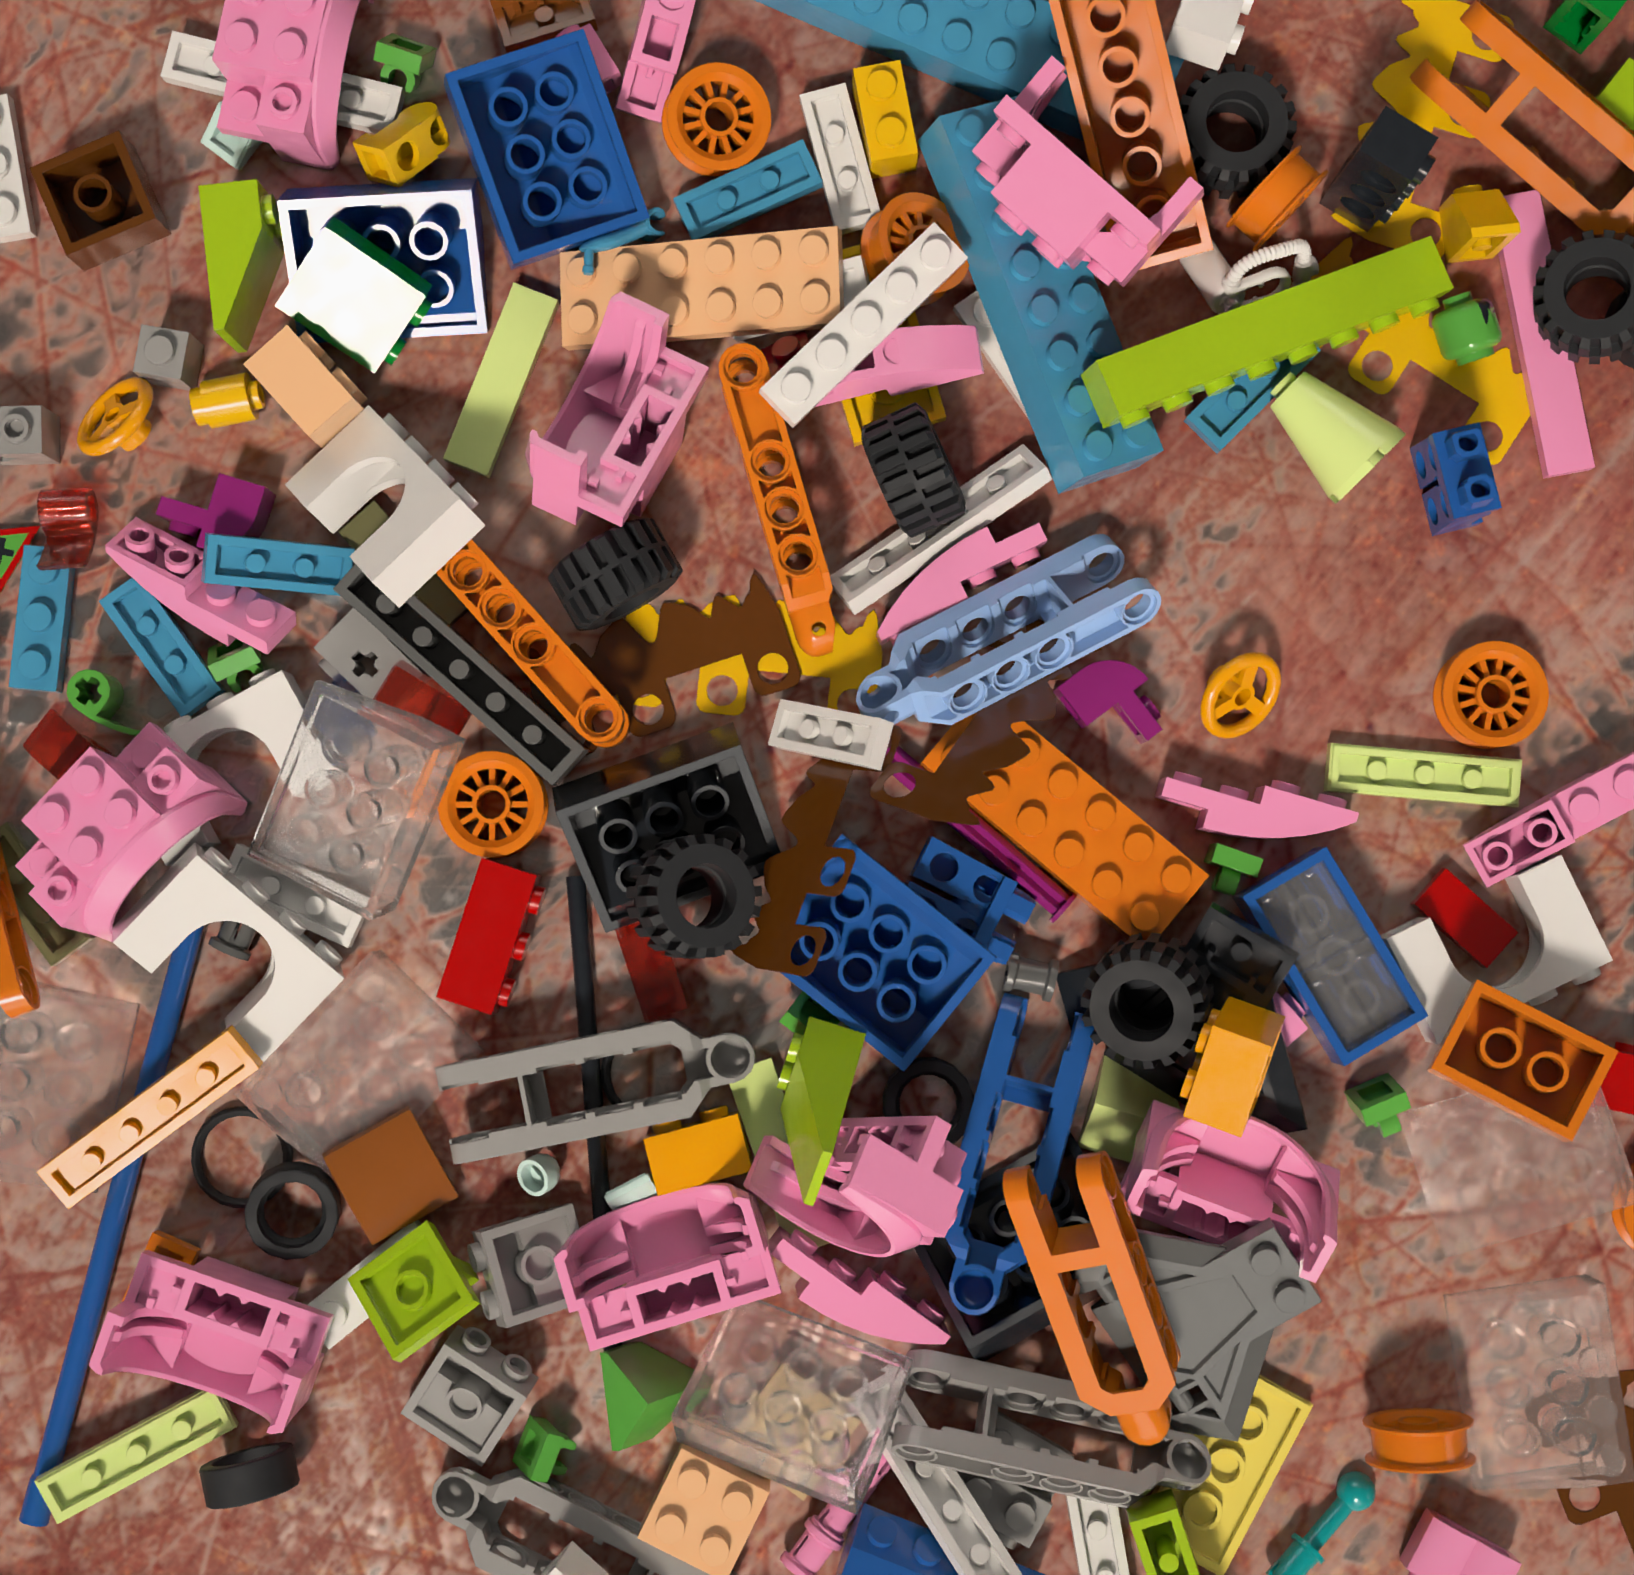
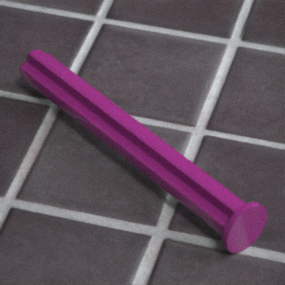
M891 745L887 748L885 756L888 754ZM898 745L892 763L903 762L926 770ZM904 772L893 774L910 791L914 789L916 781L911 774ZM971 808L969 811L978 817L980 825L946 822L1010 879L1018 882L1017 885L1052 915L1049 919L1051 923H1054L1077 897L1074 892L1071 895L1065 892Z

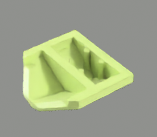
M1103 1054L1078 1145L1080 1148L1093 1152L1106 1151L1110 1157L1131 1162L1136 1135L1153 1099L1180 1109L1179 1103L1173 1097Z

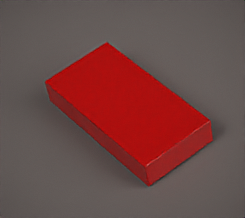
M1441 868L1410 903L1424 917H1430L1433 924L1482 968H1488L1519 933L1447 868Z

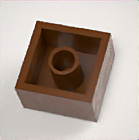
M119 130L30 167L32 176L66 256L84 271L172 234L136 148Z

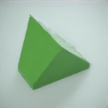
M634 1341L600 1352L612 1451H621L653 1439L704 1391L714 1379L643 1342Z

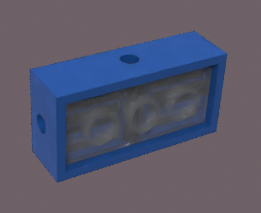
M1316 847L1232 896L1248 923L1299 953L1283 982L1291 996L1306 1012L1304 1017L1331 1062L1346 1066L1428 1017L1427 1012L1327 847Z

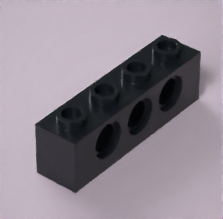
M1385 106L1343 163L1319 204L1366 232L1378 220L1386 224L1393 212L1399 209L1405 198H1409L1417 184L1420 185L1436 161V157L1429 154L1439 137Z

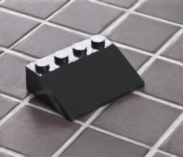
M733 722L552 788L556 815L606 933L639 921L638 918L629 919L627 908L634 907V898H626L627 887L635 886L636 880L629 876L633 867L644 865L640 857L648 850H655V844L663 840L699 834L715 835V839L726 838L733 842L731 850L742 849L749 856L744 861L746 866L755 865L759 875L753 877L752 880L764 876L765 861L781 853ZM692 868L684 873L678 883L676 892L678 907L711 895L705 878Z
M1071 1132L1069 1133L1050 1204L1059 1228L1085 1224L1090 1220L1076 1177V1159L1078 1155H1083V1152ZM1037 1149L980 1181L968 1224L974 1239L1001 1247L1014 1242L1017 1232L1004 1198L1003 1174L1006 1169L1030 1165L1033 1172ZM934 1237L931 1245L919 1244L914 1247L965 1345L975 1360L985 1362L1051 1324L1028 1262L1005 1274L999 1298L990 1311L978 1316L968 1315L955 1306L949 1293V1283L956 1256L946 1238ZM1096 1289L1082 1295L1079 1292L1082 1306L1100 1297Z

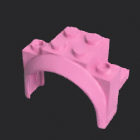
M225 0L212 57L216 66L227 79L217 124L220 132L268 142L282 161L333 171L340 162L337 143V118L342 76L350 35L361 0ZM367 0L368 3L374 2V0Z
M1051 56L1015 100L1006 95L993 110L998 120L972 150L973 154L980 161L975 169L995 187L990 193L999 203L994 209L999 218L1019 236H1022L1026 230L1031 232L1036 237L1031 244L1054 267L1058 269L1065 262L1074 270L1081 261L1089 262L1086 267L1104 284L1109 286L1113 280H1116L1124 287L1204 196V189L1192 177H1189L1159 212L1149 219L1038 122L1040 115L1067 78V75L1064 73L1065 66ZM1110 218L1116 222L1110 229L1112 232H1099Z
M621 291L611 297L591 351L557 416L543 438H540L537 431L533 429L530 432L525 457L533 478L532 505L574 525L577 524L584 510L620 527H623L630 513L641 517L682 444L686 414L706 381L709 370L708 366L665 347L670 314Z
M149 722L117 757L89 747L24 816L21 821L39 840L15 866L35 886L28 894L61 927L95 935L113 942L112 927L121 904L156 861L182 838L209 820L222 815L242 816L245 813L248 802L216 770L190 758L158 725Z
M1153 1099L1136 1135L1132 1160L1120 1183L1130 1213L1201 1241L1220 1245L1270 1217L1300 1263L1299 1277L1316 1283L1337 1246L1340 1170L1315 1161L1289 1135L1256 1117H1250L1240 1138L1183 1116L1185 1110H1180ZM1171 1168L1169 1173L1163 1171L1165 1169ZM1273 1202L1281 1208L1288 1218L1272 1213Z
M938 1116L842 1118L834 1151L814 1206L803 1203L789 1145L773 1135L763 1137L743 1185L749 1192L783 1217L827 1242L867 1256L888 1257L914 1248L919 1244L931 1245L934 1237L945 1238L948 1229L956 1220L957 1206L964 1191L957 1187L961 1179V1168L967 1153L946 1140L951 1124Z
M727 1183L702 1184L661 1196L654 1195L608 1212L572 1233L553 1258L569 1313L579 1312L590 1352L782 1293L768 1245V1233L757 1197L751 1192H746Z
M145 1250L141 1253L125 1300L107 1312L89 1366L99 1375L113 1372H132L174 1381L212 1393L242 1405L270 1422V1426L266 1433H283L288 1423L309 1399L324 1357V1353H321L334 1314L294 1301L299 1289L298 1287L207 1256L193 1266L150 1250Z

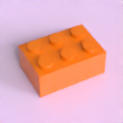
M1477 979L1471 984L1427 1071L1563 1142L1573 1141L1618 1050Z

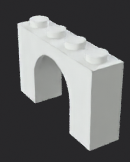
M368 405L285 485L303 506L334 534L373 496L389 487L405 484L402 499L391 517L349 556L370 581L400 608L486 525L472 511L479 503L458 482L452 488H449V485L455 479L435 458L427 465L426 462L432 457L428 451L412 435L404 442L403 440L410 433L390 413L382 419Z
M274 668L265 670L248 681L251 686L250 688L235 696L232 692L221 694L206 704L208 711L193 719L190 715L182 716L163 728L166 734L190 758L195 760L198 759L202 750L212 740L223 734L235 731H247L254 734L269 748L292 792L296 796L306 797L347 774L292 674L283 670L277 673ZM208 821L197 827L171 847L161 857L165 865L172 866L194 842L205 851L210 847L214 848L221 844L210 822Z
M194 842L112 927L113 943L152 974L189 934L206 924L218 921H234L248 925L259 932L271 948L268 969L260 982L224 1020L226 1029L233 1025L260 1057L263 1064H265L345 980L341 964H339L343 959L324 940H320L316 944L303 933L307 929L306 926L290 911L285 909L280 914L267 903L270 896L256 882L248 878L243 883L230 872L233 865L218 850L210 847L205 851Z
M1549 855L1505 878L1526 921L1529 931V950L1525 962L1519 971L1509 980L1492 987L1523 1003L1529 1001L1531 1006H1535L1558 995L1556 988L1571 980L1574 985H1579L1598 977L1601 974L1599 967L1613 961L1562 855ZM1417 917L1380 936L1428 1014V1017L1417 1023L1425 1042L1440 1044L1472 983L1465 979L1453 965L1431 918Z

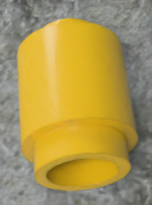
M247 372L201 381L199 387L189 390L190 405L199 426L209 425L212 429L258 420L259 409H263L266 406L261 383L258 380L252 381Z

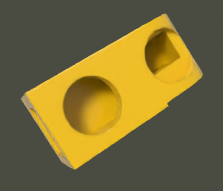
M423 102L404 109L395 121L375 135L365 133L352 143L368 180L399 188L437 159L438 155L450 145L451 141L436 104Z

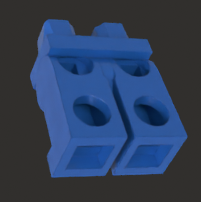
M1480 422L1432 433L1428 438L1409 448L1419 488L1424 489L1435 486L1422 494L1432 536L1477 526L1483 522L1482 517L1491 514V511L1502 508Z
M928 836L909 875L951 895L952 898L949 901L906 880L905 884L997 956L994 962L1006 965L1016 942L994 930L1002 914L1025 925L1036 905V901L1022 890L1016 888L1018 882L1000 874L937 838Z

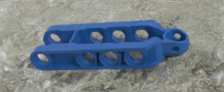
M1004 993L961 1143L960 1149L965 1151L967 1156L961 1168L962 1175L957 1187L964 1191L957 1206L956 1220L945 1236L956 1256L949 1283V1293L952 1302L960 1311L976 1316L987 1313L995 1306L1005 1274L1027 1263L1017 1234L1014 1242L1001 1247L974 1239L968 1228L1002 1101H1009L1049 1113L1044 1135L1036 1152L1033 1174L1041 1195L1046 1194L1051 1204L1094 1044L1090 1038L1094 1027H1085L1082 1019L1083 1014L1075 1012L1067 1049L1064 1050L1055 1086L1050 1087L1011 1076L1010 1072L1025 1021L1029 999L1009 993Z

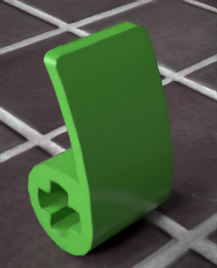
M90 669L79 671L71 677L67 684V697L75 709L91 720L110 729L137 736L141 730L129 728L111 719L124 700V690L117 678ZM94 684L99 685L97 691L102 695L98 702L93 700L94 694L90 691Z

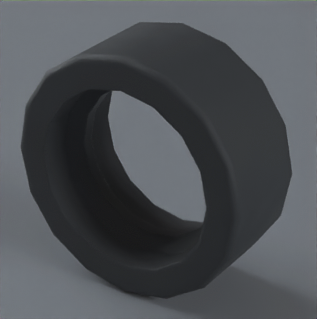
M918 1057L912 1061L905 1071L898 1068L889 1077L883 1091L884 1116L902 1117L900 1097L904 1087L912 1079L922 1075L937 1076L944 1079L953 1088L956 1095L957 1109L953 1119L949 1122L951 1128L946 1138L947 1141L955 1144L965 1133L974 1100V1094L967 1078L953 1064L937 1057Z
M302 1161L283 1162L266 1170L254 1184L245 1206L246 1229L253 1242L268 1255L284 1260L306 1258L320 1251L333 1237L341 1213L340 1193L333 1179L318 1166ZM298 1182L309 1186L317 1193L322 1202V1217L320 1223L311 1233L303 1237L288 1238L278 1235L269 1227L265 1219L264 1205L267 1196L276 1187L285 1183Z
M288 1442L270 1443L239 1450L211 1460L202 1465L199 1470L206 1507L210 1509H227L259 1502L291 1490L300 1481L293 1445Z

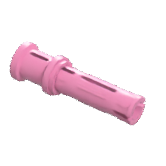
M871 1441L858 1463L849 1472L820 1514L808 1517L804 1523L806 1530L791 1551H784L780 1556V1561L794 1575H817V1572L833 1550L840 1551L844 1541L843 1533L856 1514L859 1513L863 1504L867 1502L885 1474L891 1469V1466L875 1442Z

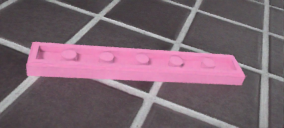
M1537 190L1504 195V198L1520 222L1521 232L1498 253L1543 479L1589 471L1595 468L1574 362L1568 360L1567 352L1562 350L1558 355L1550 349V341L1548 339L1543 341L1538 332V323H1535L1533 286L1536 285V274L1539 267L1546 265V256L1551 251L1541 196Z

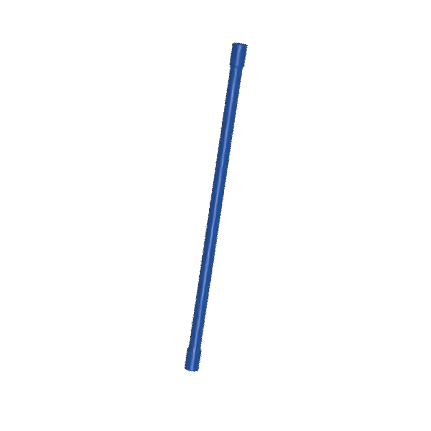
M204 926L189 934L171 954L134 1097L166 1073ZM144 1154L114 1175L110 1183L35 1470L29 1479L19 1516V1521L29 1526L44 1527L49 1524L51 1512L34 1481L37 1476L58 1466L63 1461Z

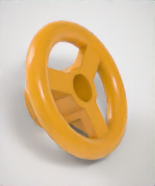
M132 377L118 382L105 391L93 403L81 421L77 433L79 449L86 455L100 456L111 452L119 446L125 451H131L140 446L148 437L152 428L151 422L146 419L153 401V389L150 383L143 378ZM138 392L137 400L125 405L121 403L120 399L125 395ZM103 416V418H102V423H101L100 426L97 428V430L93 433V431H94V429H95L97 423L99 422V420H100L101 417Z
M1261 652L1244 653L1234 657L1212 672L1207 681L1200 705L1201 720L1209 733L1219 738H1235L1248 733L1266 718L1276 703L1281 687V673L1274 659ZM1258 667L1265 671L1267 678L1266 688L1261 700L1254 696L1255 690L1252 686ZM1246 708L1251 712L1245 718L1232 724H1222L1217 720L1233 709L1241 710Z

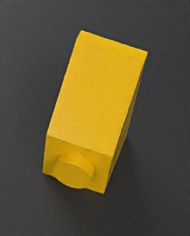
M1481 185L1463 186L1455 189L1453 194L1439 207L1446 264L1492 259L1521 232L1520 222L1500 189L1483 191Z

